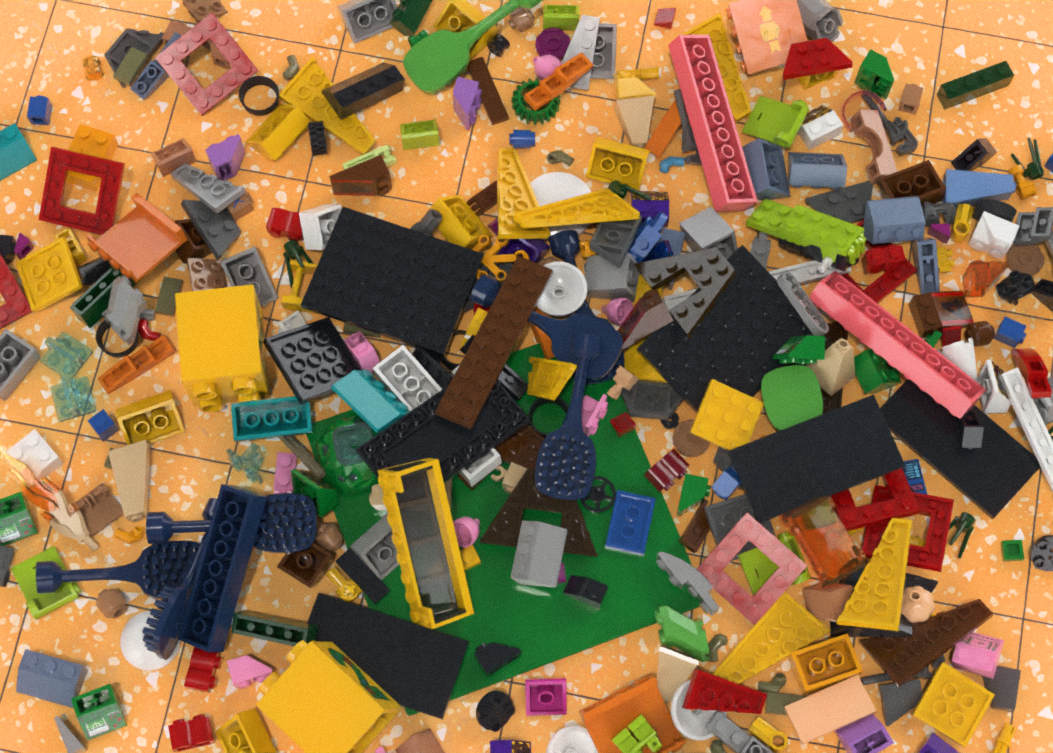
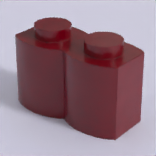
M673 448L654 464L644 476L658 492H661L663 489L668 491L675 484L673 480L676 478L680 480L685 476V473H688L686 469L690 465Z

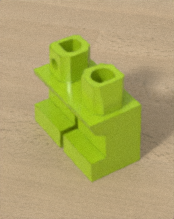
M642 714L627 726L629 731L625 728L612 739L613 744L622 753H643L642 750L647 746L653 753H656L662 748L657 738V733Z

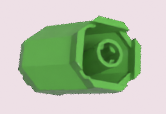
M667 605L658 606V610L654 612L658 625H661V630H658L661 644H665L666 648L676 647L701 662L710 661L706 632L702 630L701 626L704 625L703 620H692Z

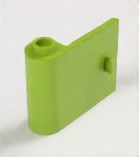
M760 95L742 133L790 148L809 111V107L803 100L793 101L789 105Z
M789 531L779 534L778 540L805 563L794 533L790 534ZM757 547L737 555L754 596L779 567ZM807 567L791 585L811 579Z
M55 546L11 567L27 601L28 609L35 620L80 597L78 593L81 592V589L77 582H63L62 586L55 593H37L36 563L38 561H55L62 570H66Z

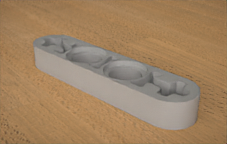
M784 271L777 277L779 287L814 336L825 335L829 331L827 322L794 275L789 271Z

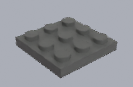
M746 494L703 508L716 547L747 512L756 519ZM770 520L761 523L762 526L776 537ZM748 541L731 561L739 559L737 555L754 549L756 546Z

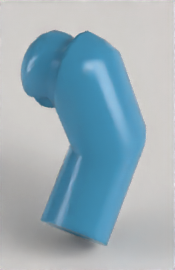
M673 156L665 158L659 164L660 172L668 173L671 166L684 167V158Z

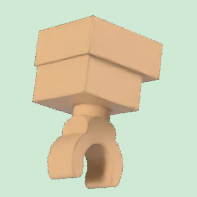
M622 366L618 367L616 370L617 374L613 378L617 383L607 392L615 400L620 396L623 387L630 391L639 379Z

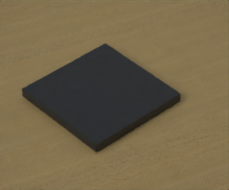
M329 317L265 338L263 341L300 405L334 393L331 389L334 383L354 370H361Z

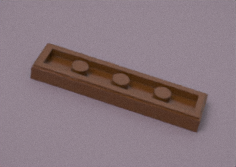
M483 56L469 61L467 69L472 80L479 82V89L482 90L480 98H482V104L491 125L509 120L507 111Z

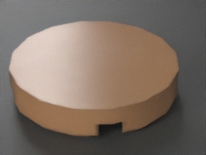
M1013 244L1006 254L1007 266L1011 271H1019L1020 273L1034 276L1044 265V254H1042L1041 248L1036 244L1014 246Z
M694 419L680 422L674 429L672 436L675 449L686 457H698L704 454L710 445V442L689 433Z

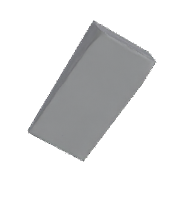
M55 716L54 720L67 752H86L87 749L60 717Z

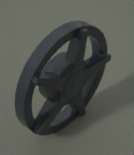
M594 476L593 480H601L604 483L601 487L591 486L590 495L580 499V502L587 510L594 513H602L610 509L614 504L616 490L608 479ZM606 484L611 487L613 497L606 495L604 490ZM592 500L596 503L597 509L589 507L584 501ZM611 500L607 507L600 509V502Z

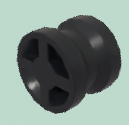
M496 34L494 40L490 41L487 47L495 56L501 57L503 51L510 47V43L504 36Z

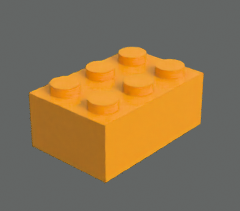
M80 124L68 150L112 160L118 142L114 134ZM68 170L66 182L98 191L102 178Z
M848 633L791 652L788 656L802 695L840 683L853 676H859L863 672Z

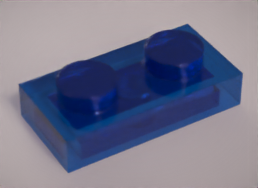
M662 240L651 249L641 262L674 256L669 240Z

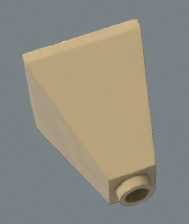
M654 96L616 101L614 112L629 144L632 146L644 148L647 144Z
M842 338L825 350V360H817V364H809L807 366L815 373L820 387L830 396L834 395L856 376L853 347L847 340Z
M661 645L658 656L657 688L667 705L668 702L672 701L676 690L686 682L694 671L699 660Z

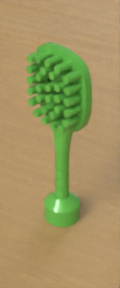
M509 0L485 19L464 31L455 33L449 30H439L426 36L405 55L403 65L407 74L423 92L436 95L438 90H444L445 86L451 85L452 81L457 80L461 73L464 74L466 72L465 68L470 61V48L487 30L519 6L532 9L543 0Z
M804 365L785 366L772 370L763 377L761 395L764 409L770 423L777 431L822 415V393L818 379L811 368ZM825 500L809 504L803 512L807 529L820 528L838 522L834 506Z

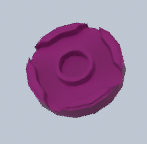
M559 28L545 29L536 38V52L540 57L549 54L561 61L571 40L568 34L566 35Z

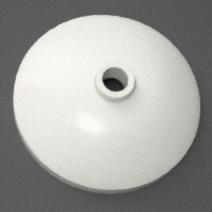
M551 262L544 265L552 269L553 274L536 307L543 313L556 317L567 316L576 312L583 305L587 296V282L583 273L574 265L566 262ZM560 291L562 295L557 296L555 293Z
M151 611L141 612L132 617L123 628L120 638V647L125 659L132 666L145 671L158 670L167 666L176 657L181 645L179 640L167 660L160 659L154 652L147 650L143 641V637L146 634H143L142 631L144 627L155 629L146 624L148 617L153 618V615H150Z
M690 679L676 690L671 702V717L675 727L683 736L692 740H706L714 736L705 727L716 711L694 709L692 712L691 709L682 708L691 682ZM719 711L726 717L727 712Z
M567 726L558 730L552 736L546 753H598L586 728Z

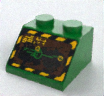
M298 469L291 470L293 492L311 498L318 516H324L338 505V492L333 486H329L322 479H317L311 472Z

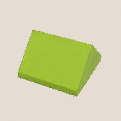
M544 4L543 30L548 28H559L563 31L576 30L580 18L579 5Z
M436 119L400 124L403 150L440 146Z

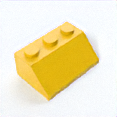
M448 0L433 27L438 31L449 30L459 33L476 25L486 17L467 0ZM495 25L472 45L469 52L470 60L474 59L494 39L499 31Z
M280 103L245 143L266 159L275 161L283 156L287 147L294 144L295 138L307 129V125L311 121L298 106Z
M597 137L593 143L586 177L606 183L618 180L622 184H627L629 187L639 191L646 171L650 150Z
M461 195L438 198L430 207V209L439 211L442 215V221L437 228L450 243L472 250L479 243L478 239L481 235H487L489 238L493 236ZM486 238L482 240V244L487 241Z
M171 390L115 409L116 418L127 445L144 440L150 445L186 432Z
M255 708L237 713L215 731L225 753H276Z

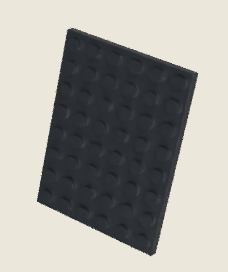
M342 207L301 302V308L444 356L484 254Z
M743 245L727 259L737 275L728 283L726 290L721 292L716 298L715 305L704 316L702 323L699 322L694 328L691 338L687 337L673 318L674 321L653 332L636 349L696 413L711 379L754 397L761 389L763 377L768 372L785 365L779 363L780 360L773 359V355L791 337L813 336L779 287L777 280ZM697 288L689 297L693 296L701 290Z

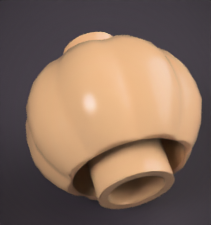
M921 586L905 588L901 609L902 614L911 623L928 620L935 610L932 594Z

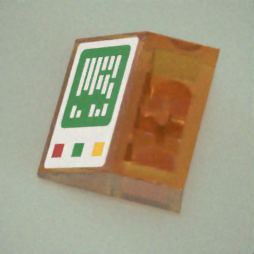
M975 260L970 262L962 276L965 298L984 297L1001 279L1009 266V262H1002L1001 260L991 262Z

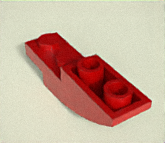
M1032 348L1012 349L1011 352L1015 364L1025 379L1031 398L1051 397L1052 390L1047 379L1048 370L1037 351Z

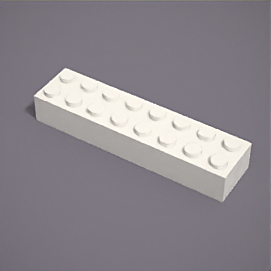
M404 345L373 367L378 380L385 385L389 392L395 394L396 399L400 403L405 404L409 411H412L442 390ZM493 448L460 472L461 476L473 487L502 463L500 454Z

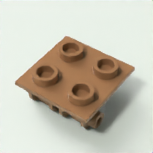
M182 0V4L186 6L191 16L195 17L197 24L211 13L215 16L228 13L220 0Z
M187 258L192 291L227 287L225 272L220 263L221 260Z
M103 483L70 506L74 512L80 510L86 527L92 536L124 514L123 509Z

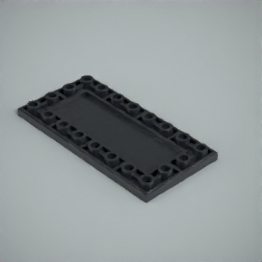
M907 379L880 408L889 430L991 519L997 516L1041 467L1037 458L975 405L971 410L977 411L984 426L981 448L974 449L962 448L958 440L956 416H953L942 404H938L927 392L920 390L918 385L912 380Z
M497 380L472 430L435 415V411L448 388L446 386L359 446L356 452L377 479L379 477L378 470L426 458L439 459L445 483L528 425L531 420ZM420 470L401 476L404 492H395L398 503L426 496ZM412 506L405 507V508H400V509L404 512V511H406L407 509H409V508L412 507Z
M874 394L728 451L756 520L760 524L906 466Z
M318 593L307 622L308 624L317 625L315 641L333 642L400 706L443 720L469 641Z

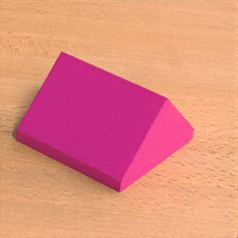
M566 678L525 680L526 716L567 715Z

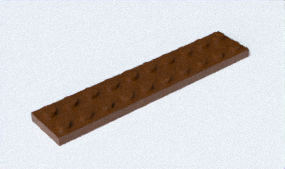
M517 257L442 397L435 415L472 430L553 274L552 269L523 257Z

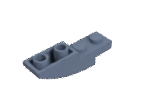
M175 32L161 52L179 39L181 35ZM156 59L154 61L151 60L130 89L140 98L146 100L166 81L169 75Z

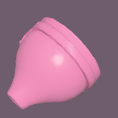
M549 54L533 58L534 71L540 80L553 74L554 69L562 65L557 57Z
M620 297L612 299L608 304L603 305L601 310L611 323L621 326L633 309V304L630 299Z
M461 517L454 520L453 524L458 545L466 548L473 545L479 536V519Z

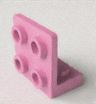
M603 394L600 401L587 395L583 398L582 428L588 437L590 435L594 436L599 426L597 425L599 418L603 419L608 410L606 409L608 402H606L607 395Z

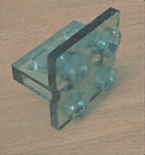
M61 332L55 340L50 336L45 340L44 343L48 350L40 359V362L67 380L72 381L92 355L93 350L67 333Z
M69 374L61 375L62 383L50 387L59 422L96 412L87 376L71 379Z
M253 442L241 457L231 449L226 451L229 456L228 460L231 462L230 465L238 472L242 470L246 473V478L252 483L258 482L260 485L263 483L258 469L264 462V456L257 444Z

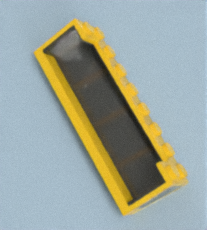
M426 458L378 470V483L384 495L382 499L388 512L387 521L393 533L392 541L397 550L396 559L402 571L401 580L405 584V597L410 605L411 620L414 624L435 629L474 614L439 459Z

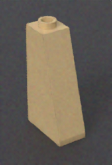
M146 440L108 451L124 517L131 522L142 520L148 513L150 445Z

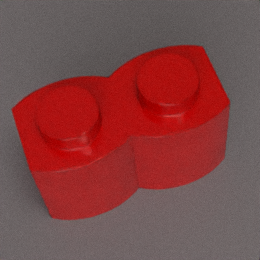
M273 207L266 225L269 235L274 238L287 237L290 241H303L299 212Z
M890 245L885 249L871 248L867 250L862 259L864 272L876 274L882 270H898L902 267L905 260L903 246Z
M194 647L184 687L210 693L211 689H215L217 683L215 672L216 669H220L222 664L220 653L207 652Z
M204 714L196 715L190 721L178 719L168 726L171 746L174 752L215 743L211 720L209 717H205Z

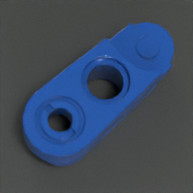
M659 212L654 219L648 216L637 231L628 253L638 263L647 256L662 237V226L668 218L663 212Z

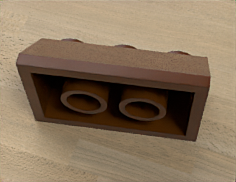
M930 160L884 176L878 180L883 199L918 196L921 206L923 202L935 204L943 201L946 187Z

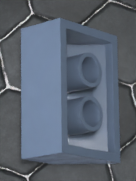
M761 138L742 146L757 199L763 201L765 198L773 200L791 197L782 147Z
M788 152L789 185L796 188L810 186L817 189L822 186L831 189L845 187L847 164L843 154Z
M918 196L866 201L863 225L864 237L871 244L923 239L926 222Z
M25 649L18 667L16 692L74 709L71 698L79 696L88 669L77 663Z

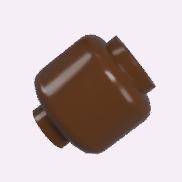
M987 321L971 322L964 335L967 341L968 338L973 339L974 346H984L992 342L995 337V330Z

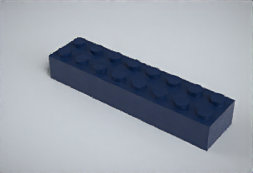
M221 484L178 640L207 652L224 651L266 503V496L235 485Z

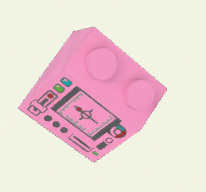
M972 632L956 644L952 658L953 667L994 679L1004 640Z

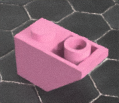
M361 331L344 339L347 348L362 371L364 369L370 372L374 371L373 367L380 363L375 349Z
M247 655L227 661L235 688L244 689L250 687V683L257 681L262 683L273 673L271 668Z

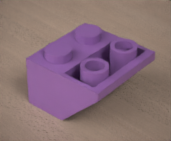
M457 77L453 90V107L465 129L470 131L471 125H475L476 109H480L482 98L480 97L482 90L479 89V82Z
M239 134L229 136L224 141L212 144L205 149L210 166L219 180L225 181L237 176L245 155Z
M873 714L834 731L847 753H879L894 743L884 725Z

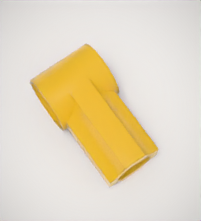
M969 204L957 205L953 227L950 232V238L955 243L965 241L971 230L970 223L974 208Z
M760 716L756 718L748 729L751 734L766 744L774 753L783 752L788 744V738L785 733L775 729ZM773 739H782L784 743L783 746H775L773 744Z

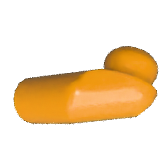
M135 526L130 532L118 528L114 533V537L131 544L143 538L144 530L141 526Z

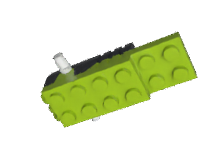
M765 198L746 220V226L778 237L780 248L796 252V254L801 256L803 254L807 258L820 262L818 271L824 273L830 266L846 271L847 268L859 263L860 254L865 251L866 237H864L863 227L798 204L795 208H791Z

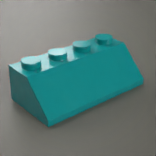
M15 123L0 131L1 181L37 161Z
M365 369L363 371L354 370L334 383L331 389L376 433H380L410 412L405 404L400 403L396 399L395 394L389 392L382 382L377 381L373 377L372 372Z
M291 396L231 404L234 442L312 433L311 401L300 405L297 398Z

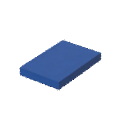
M617 490L605 548L644 556L656 498Z

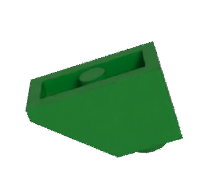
M685 473L676 516H682L701 504L705 496L709 497L711 485H707L709 478Z

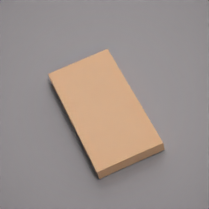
M858 675L784 706L786 714L802 745L876 713V709Z

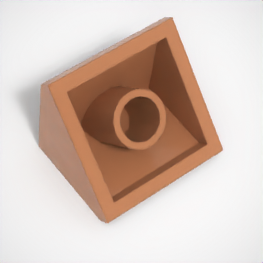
M184 138L151 153L162 177L169 175L184 163L190 165L196 162L192 148Z
M827 581L805 587L803 590L806 610L817 619L837 622L854 587L852 585Z
M430 728L412 735L395 750L396 753H445Z

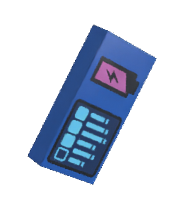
M919 459L904 461L906 466L902 469L911 491L927 494Z

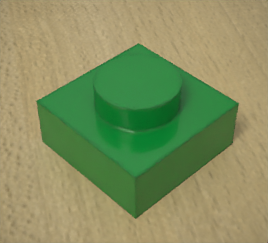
M935 330L933 335L928 334L924 341L934 348L942 333Z
M1006 540L1001 542L1003 562L1023 561L1025 559L1022 540Z

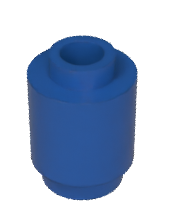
M513 130V133L509 134V145H513V148L535 147V132H531V130Z

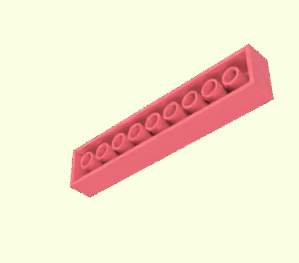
M678 35L668 47L714 209L716 212L746 211L758 201L710 35Z
M836 270L819 281L809 296L816 307L824 310L831 319L839 322L845 330L854 334L860 342L868 345L875 354L883 357L890 366L903 373L905 378L912 380L918 385L920 390L927 392L938 404H942L953 416L961 419L974 407L986 391L983 386Z

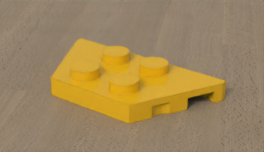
M530 357L529 363L533 365L532 372L528 373L527 395L555 401L576 370L577 365Z

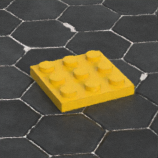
M64 237L15 262L32 312L37 313L83 288L67 239Z
M711 379L689 433L728 451L745 445L750 441L764 403Z
M940 662L911 715L960 746L966 747L995 694L946 663Z

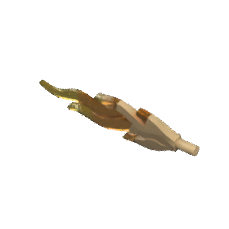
M0 446V458L17 470L25 478L29 486L17 472L9 469L6 471V474L13 478L21 492L32 504L45 510L40 515L57 532L80 543L84 542L95 552L99 546L89 537L90 532L77 506L74 503L68 504L61 489L47 477L40 478V483L27 464L7 455Z

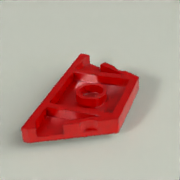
M827 37L794 43L790 46L782 79L788 80L852 68L853 62Z

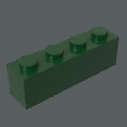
M400 0L398 8L392 13L390 24L404 36L415 34L432 0Z
M1003 61L941 84L937 97L945 110L1009 86L1014 74L1007 61Z
M111 267L70 306L78 320L88 328L97 323L103 317L102 313L107 310L113 281L123 276L120 272L121 270H115ZM129 278V281L132 283L131 286L134 287L137 283Z
M242 610L234 613L231 633L295 646L301 640H304L307 644L312 640L315 641L317 625Z

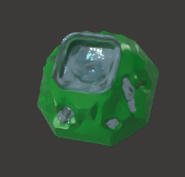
M360 416L331 422L315 444L318 463L326 472V476L322 480L329 486H333L344 496L371 491L372 486L379 484L378 479L357 454L356 449H352L353 446L359 447L378 434Z

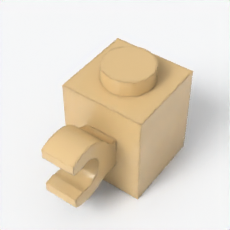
M511 462L508 470H505L502 466L496 467L495 470L500 471L501 474L499 476L492 474L491 479L496 482L503 480L502 488L505 489L506 493L511 494L527 468Z

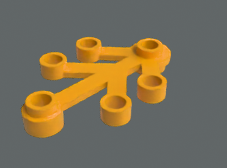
M481 235L478 239L479 243L472 250L480 252L484 247H488L491 244L490 238L487 235ZM497 236V242L484 254L481 264H484L495 275L496 279L503 283L507 273L504 270H500L494 263L515 262L521 254L525 259L530 260V257L524 250H519L515 254L495 255L503 246L509 243V239H505L501 243ZM486 238L487 242L482 244V240ZM479 269L476 276L479 280L482 275L486 274L489 276V274ZM500 274H504L502 279H499Z

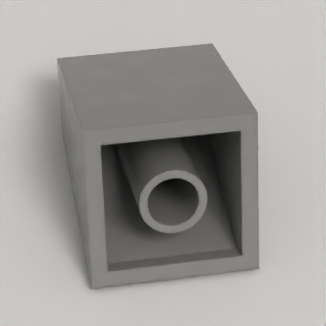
M711 206L679 223L681 232H685L684 240L692 252L717 247L722 255L728 259L738 249L735 231Z
M627 253L620 268L600 255L588 256L587 262L584 265L587 295L590 298L606 300L625 297L634 303L639 272L634 264L638 262L630 253Z

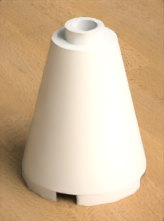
M968 338V343L961 340L942 347L943 351L940 353L978 382L972 338Z

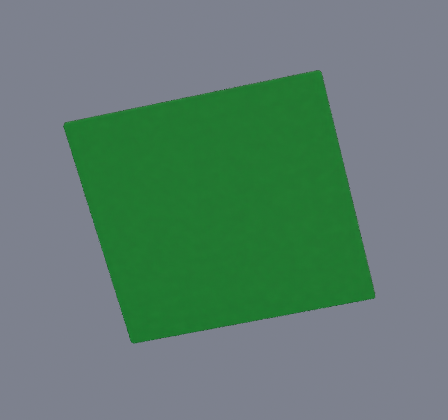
M540 343L511 353L506 362L528 384V373L532 372L533 365L529 363V358L545 359ZM556 357L549 359L558 361ZM572 376L557 396L563 399L568 406L574 383ZM615 380L585 385L583 398L587 395L600 401L603 394L607 395L606 402H608L606 415L603 419L599 418L597 424L599 426L594 436L590 435L589 437L594 443L596 452L594 476L608 479L614 485L616 494L617 490L656 498L644 556L605 548L614 504L605 512L594 513L587 510L579 499L576 501L582 512L585 525L590 533V538L598 557L563 553L561 563L565 567L566 583L557 584L556 588L521 585L511 579L516 548L479 543L510 495L502 488L503 480L496 482L491 479L492 474L499 476L501 472L494 469L473 487L467 483L460 473L452 478V520L454 521L461 517L479 519V536L473 546L481 564L464 571L474 614L432 629L469 641L450 701L657 623L654 611L658 610V606L667 605L681 614L700 607V601L697 597L693 598L687 590L688 586L686 585L681 590L678 586L675 587L668 578L669 574L665 570L662 571L656 563L657 554L661 551L671 554L692 566L685 547L678 542L680 535L662 492H658L644 476L651 466L636 430L634 429L618 437L609 420L625 412L628 413L621 394L617 400L607 394L610 388L616 384ZM526 390L518 401L515 399L514 401L529 418V409L538 398L527 395ZM544 404L535 410L532 422L536 429L549 434L561 427L566 413L556 404ZM353 409L312 423V433H306L317 463L316 442L331 422L359 416ZM356 425L339 429L333 436L337 461L341 465L348 466L364 462L357 454L356 449L373 438L371 429L364 425ZM325 445V453L327 454L328 446ZM502 462L499 465L502 466L505 470H508L510 467V465L505 462ZM356 474L350 475L349 479H355L357 477ZM339 476L342 481H345L343 476ZM593 480L592 486L601 487L604 481ZM606 484L604 488L606 495L613 497L611 487ZM372 490L345 496L338 492V505L333 508V511L343 534L347 550L388 513L386 510H377L371 506L369 495L372 493ZM592 500L584 501L589 507L597 509L596 503ZM611 500L600 502V509L607 507ZM523 509L522 521H537L560 527L561 513ZM401 511L422 538L435 535L430 511ZM437 541L421 544L410 554L416 580L427 578L425 571L433 568V563L441 559ZM398 565L381 580L390 590L382 600L375 605L365 594L364 597L370 610L414 623L410 618L411 609L405 597L406 588L401 580V567ZM571 575L590 578L608 586L607 594L600 609L563 594ZM445 579L417 585L422 606L431 608L433 614L452 609ZM451 615L435 619L434 621L435 624H437L450 618L456 617L458 615ZM492 642L520 649L521 656L489 677L485 675L474 657L475 649L483 643L488 645ZM404 707L408 716L420 713Z

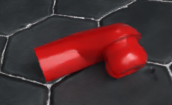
M142 319L139 321L137 330L143 339L155 341L161 336V333L150 330L147 320Z

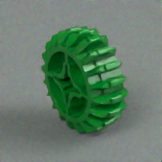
M537 77L535 81L529 78L528 83L522 81L521 85H517L511 98L512 109L515 110V115L520 116L521 121L526 119L527 125L530 121H533L534 126L537 122L543 125L544 120L549 122L550 117L554 118L556 112L559 111L560 94L536 111L523 99L526 93L539 85L540 81Z

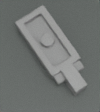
M760 231L759 237L754 236L750 253L766 269L771 240L767 239V233Z

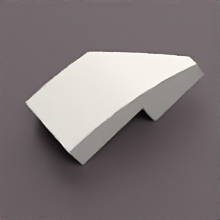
M297 310L282 321H279L277 334L306 325L307 322L302 313Z

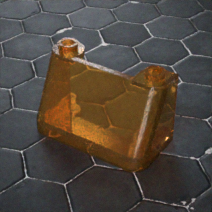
M826 495L782 515L784 524L787 529L791 528L792 535L795 536L813 566V570L819 577V582L823 589L866 566L864 560L867 558L863 549L856 547L834 510L836 504L831 496L827 498Z

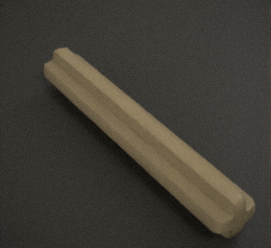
M292 435L278 436L317 479L320 480L326 476L325 470Z

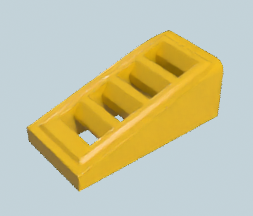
M71 227L53 235L55 240L71 236L67 239L70 251H72L71 254L76 266L87 261V257Z

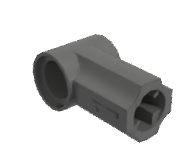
M429 209L421 221L415 223L410 229L433 237L432 233L441 223L442 215L439 211Z
M2 545L0 546V586L5 587L9 581V568L15 550Z

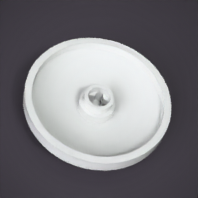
M565 172L546 173L530 183L539 206L591 193L590 188L585 182ZM591 223L548 226L551 234L543 240L549 241L553 234L565 230H575L578 236H580L589 228Z

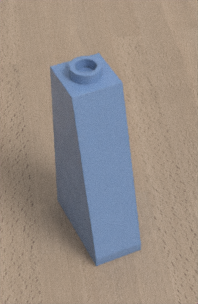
M946 169L943 175V184L946 187V192L942 203L951 202L957 209L958 204L965 203L975 206L976 201L980 199L1009 200L1012 193H1015L1016 182H1013V175Z

